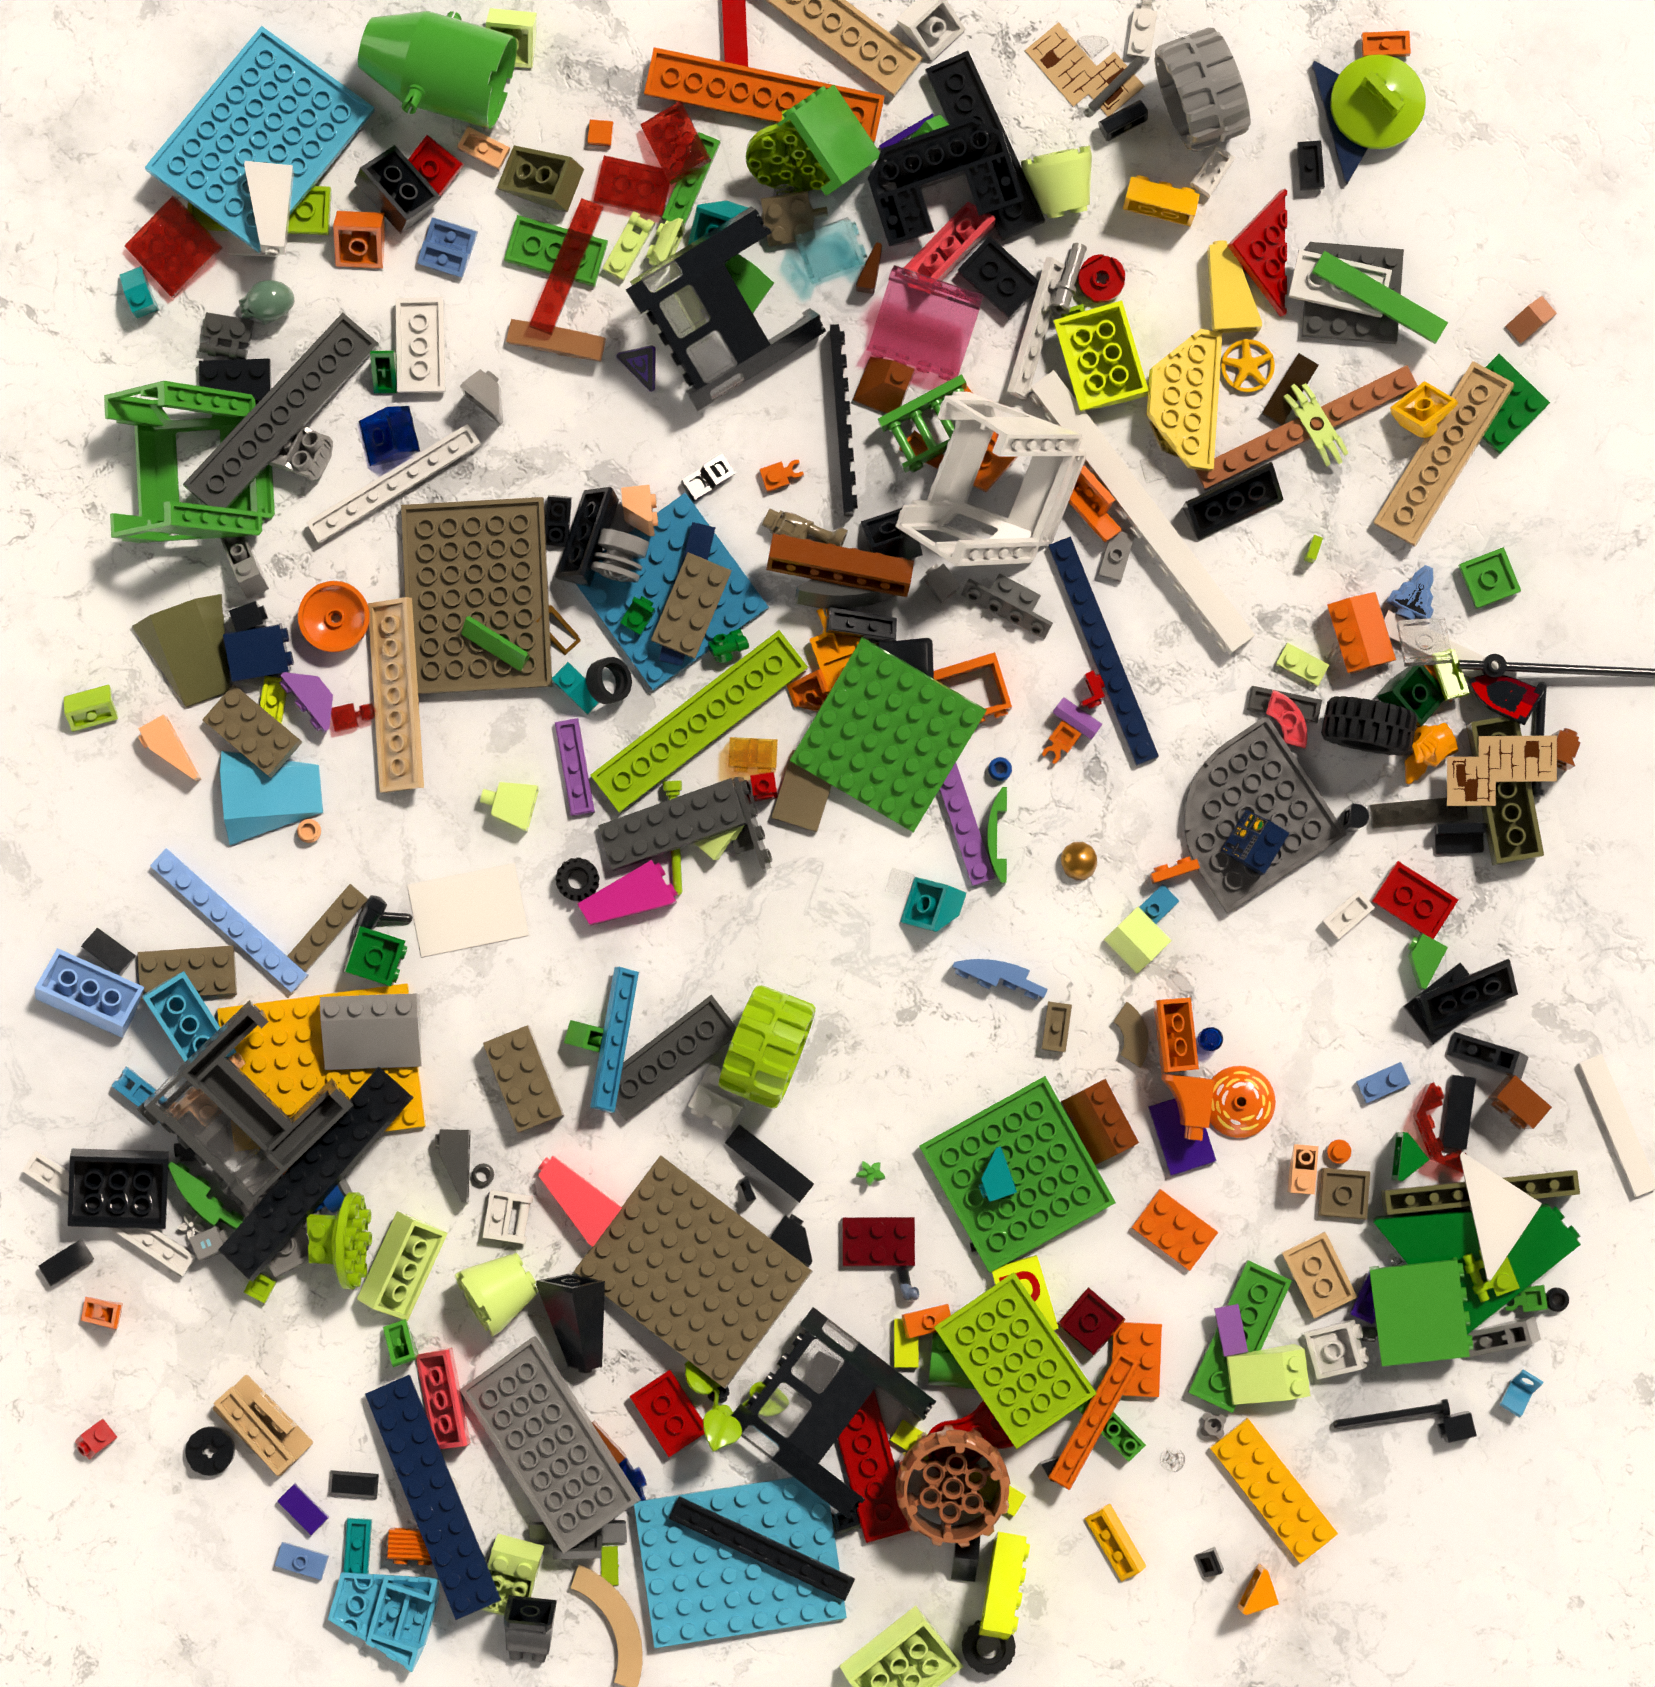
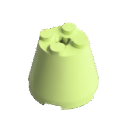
M1090 145L1079 147L1080 152H1078V148L1035 156L1033 157L1034 162L1031 159L1020 160L1022 171L1042 213L1047 214L1048 218L1064 216V211L1070 210V213L1087 211V205H1090L1092 152Z
M517 1253L463 1269L454 1275L460 1290H464L468 1305L486 1331L490 1329L489 1333L492 1337L501 1332L538 1293L535 1279L529 1271L525 1272L522 1267L523 1262Z

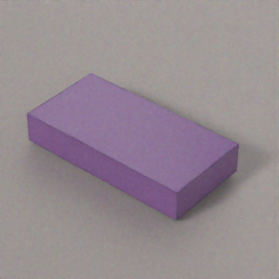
M1065 697L1062 698L1053 711L1056 716L1089 739H1092L1102 726L1101 722Z
M1233 1304L1214 1308L1223 1356L1248 1352L1239 1305Z

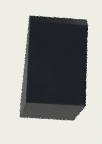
M980 1536L970 1540L968 1547L961 1548L958 1543H955L951 1579L975 1582L979 1561Z

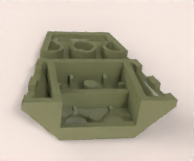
M222 594L192 599L151 614L132 626L185 707L225 694L231 687L229 663L223 634H225V621L222 608Z

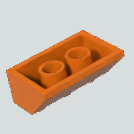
M1376 592L1349 597L1327 604L1349 674L1396 661Z
M1191 997L1153 1001L1161 1073L1199 1069Z

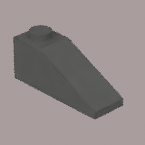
M440 1129L439 1134L435 1135V1148L439 1149V1155L461 1202H469L471 1130Z

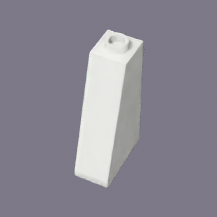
M245 161V172L261 252L271 257H278L280 254L286 255L294 179L293 165Z

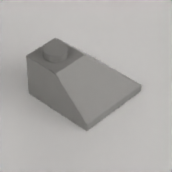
M480 369L460 385V388L468 399L501 425L503 423L501 388L497 383L499 379L490 371L485 373Z

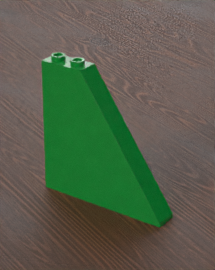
M1542 1204L1507 1256L1519 1289L1496 1296L1494 1288L1486 1290L1490 1299L1480 1302L1478 1294H1475L1472 1286L1474 1284L1470 1274L1466 1273L1464 1268L1466 1264L1463 1256L1472 1253L1475 1261L1482 1259L1479 1253V1240L1471 1209L1376 1216L1373 1219V1223L1407 1264L1453 1260V1257H1457L1458 1263H1463L1464 1277L1460 1278L1461 1287H1466L1467 1302H1463L1464 1311H1469L1471 1326H1466L1467 1335L1581 1245L1578 1240L1581 1237L1572 1225L1567 1227L1562 1220L1565 1216L1556 1206L1552 1209L1549 1204ZM1485 1267L1479 1269L1483 1282L1487 1281Z

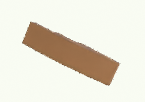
M511 319L506 342L512 345L531 347L534 350L553 352L560 356L601 361L606 338L561 327Z

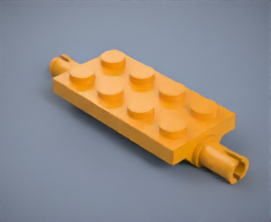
M820 608L816 612L824 630L822 634L810 638L809 641L830 692L858 645L860 638L827 633V617L824 614L823 608Z

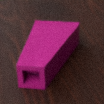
M650 860L579 902L578 906L588 923L592 926L677 903L674 897L678 896L673 885L671 883L667 885L662 878L666 873L660 863L654 864Z

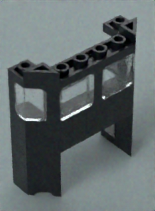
M752 206L630 281L632 286L626 289L627 294L641 314L649 310L646 313L649 321L653 326L658 325L661 330L658 336L665 346L669 344L673 353L670 356L676 366L681 365L685 373L682 376L688 386H692L686 393L697 411L826 332L820 320V315L811 308L802 312L803 319L769 340L761 329L724 265V262L772 233L770 228L764 225L761 216H757L759 213Z
M812 1307L799 1325L806 1332L804 1335L799 1333L792 1342L794 1349L790 1354L785 1352L777 1362L780 1366L775 1374L770 1372L762 1382L765 1385L764 1389L760 1394L755 1392L747 1402L750 1405L749 1409L739 1404L731 1416L736 1418L741 1425L742 1434L740 1437L844 1517L850 1519L851 1514L859 1507L858 1504L863 1503L866 1499L821 1466L819 1462L876 1386L913 1413V1416L919 1421L925 1420L927 1417L925 1414L929 1413L936 1400L816 1308Z

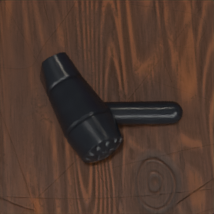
M370 895L361 909L352 935L356 936L359 926L372 930L378 921L410 923L413 917L408 913L385 912L387 907L385 900L379 896Z

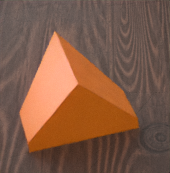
M821 669L787 685L794 707H801L816 712L819 711L829 694V689Z

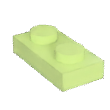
M1288 642L1275 664L1317 687L1329 667V664Z

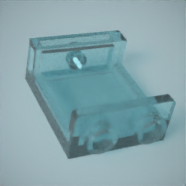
M846 217L794 236L811 284L820 282L821 278L851 267L865 265L864 258L867 257L863 244H858L856 236L859 235V231L855 221L851 223L850 219Z

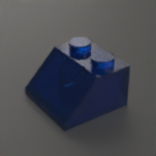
M409 406L385 407L359 421L369 466L404 459L420 452Z

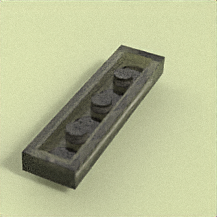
M1447 798L1369 805L1372 829L1468 820L1467 806H1447Z

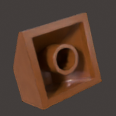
M870 356L853 401L886 414L899 408L903 404L915 369L893 360Z

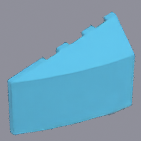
M228 751L221 752L220 780L223 815L230 845L323 813L319 765L287 760L276 774L270 778L243 754Z
M342 1572L328 1620L353 1636L361 1638L367 1645L386 1654V1657L405 1666V1669L413 1672L426 1645L439 1600V1578Z

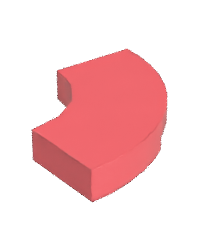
M1272 690L1266 714L1275 718L1281 725L1283 731L1282 738L1286 744L1306 749L1307 727L1301 710L1289 697Z

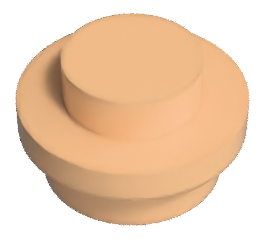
M312 819L303 820L297 828L298 837L306 843L317 841L321 836L319 823Z

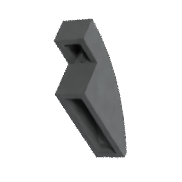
M811 579L797 587L794 601L800 605L829 609L832 607L847 609L869 606L897 595Z

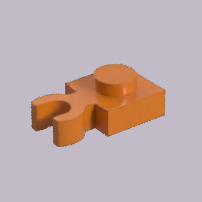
M799 460L791 461L785 468L781 461L759 469L767 493L790 485L788 478L800 479L804 476L803 471L794 473L792 470L794 466L800 464Z
M1062 720L1049 737V740L1054 744L1046 747L1042 755L1046 756L1049 751H1053L1056 756L1052 763H1057L1061 758L1062 749L1069 753L1082 733Z

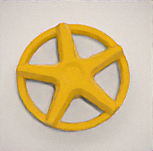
M1243 339L1233 343L1226 350L1222 358L1221 369L1225 380L1230 386L1242 392H1254L1262 389L1269 383L1274 373L1275 363L1273 354L1264 344L1256 340ZM1249 344L1260 347L1266 354L1252 357ZM1242 345L1241 359L1227 358L1235 347ZM1270 361V372L1267 379H1265L1258 370V366ZM1225 365L1238 368L1239 373L1234 383L1228 377ZM1247 376H1252L1260 383L1259 386L1253 388L1240 387Z

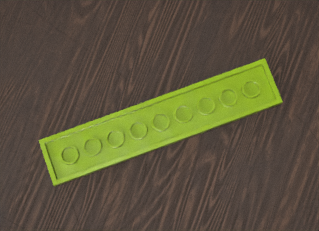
M778 630L590 774V776L617 811L621 813L806 671L808 666L781 631Z

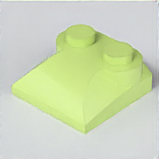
M677 218L671 222L667 220L665 224L660 223L656 232L657 242L655 245L651 244L646 258H649V264L655 266L676 253L685 233L683 219ZM670 262L658 270L667 273Z

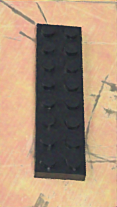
M969 51L926 68L925 73L949 125L974 117L1003 132L1024 201L1005 211L1000 209L989 213L996 219L995 227L1001 241L1044 223L1045 218Z

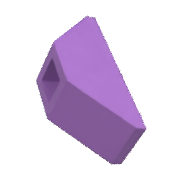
M282 673L279 676L282 680L279 682L281 687L287 694L292 692L297 699L294 701L297 707L302 712L307 711L312 717L309 721L317 731L322 730L325 733L330 727L333 694L318 676Z

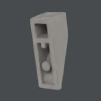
M1535 1316L1471 1331L1468 1335H1472L1474 1350H1469L1470 1357L1532 1345L1541 1340Z

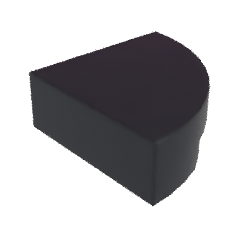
M748 1177L739 1179V1184L746 1201L750 1202L756 1199Z

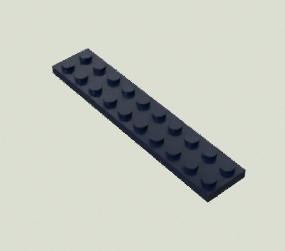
M411 1375L365 1393L455 1620L502 1601Z

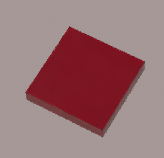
M1088 1287L1058 1322V1325L1095 1356L1126 1319Z

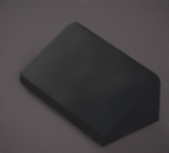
M96 928L81 945L82 948L120 975L125 972L136 957L134 953L99 928Z

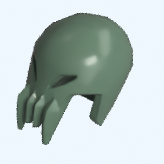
M274 280L260 281L250 289L244 298L239 300L240 312L243 313L242 318L254 317L261 320L263 325L269 324L289 312L294 305V294L282 282Z

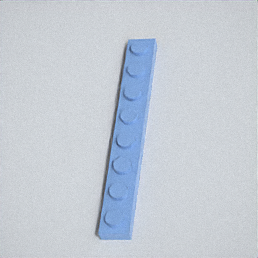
M166 848L150 865L291 993L309 976L169 849Z

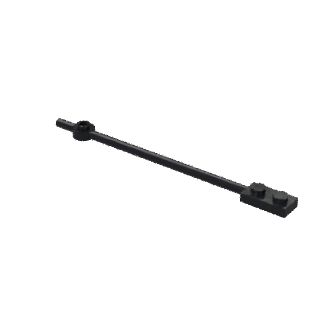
M1490 654L1482 661L1458 660L1457 663L1458 669L1482 670L1483 674L1488 678L1500 677L1505 671L1655 678V668L1506 662L1504 657L1499 654ZM1493 661L1498 663L1497 670L1492 668L1491 664Z

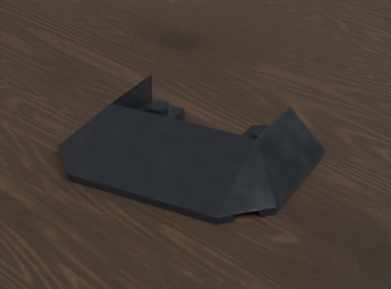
M974 117L882 148L878 156L879 158L867 178L889 247L914 242L916 238L935 232L921 189L966 174L979 216L1000 209L1005 211L1024 201L1003 132Z

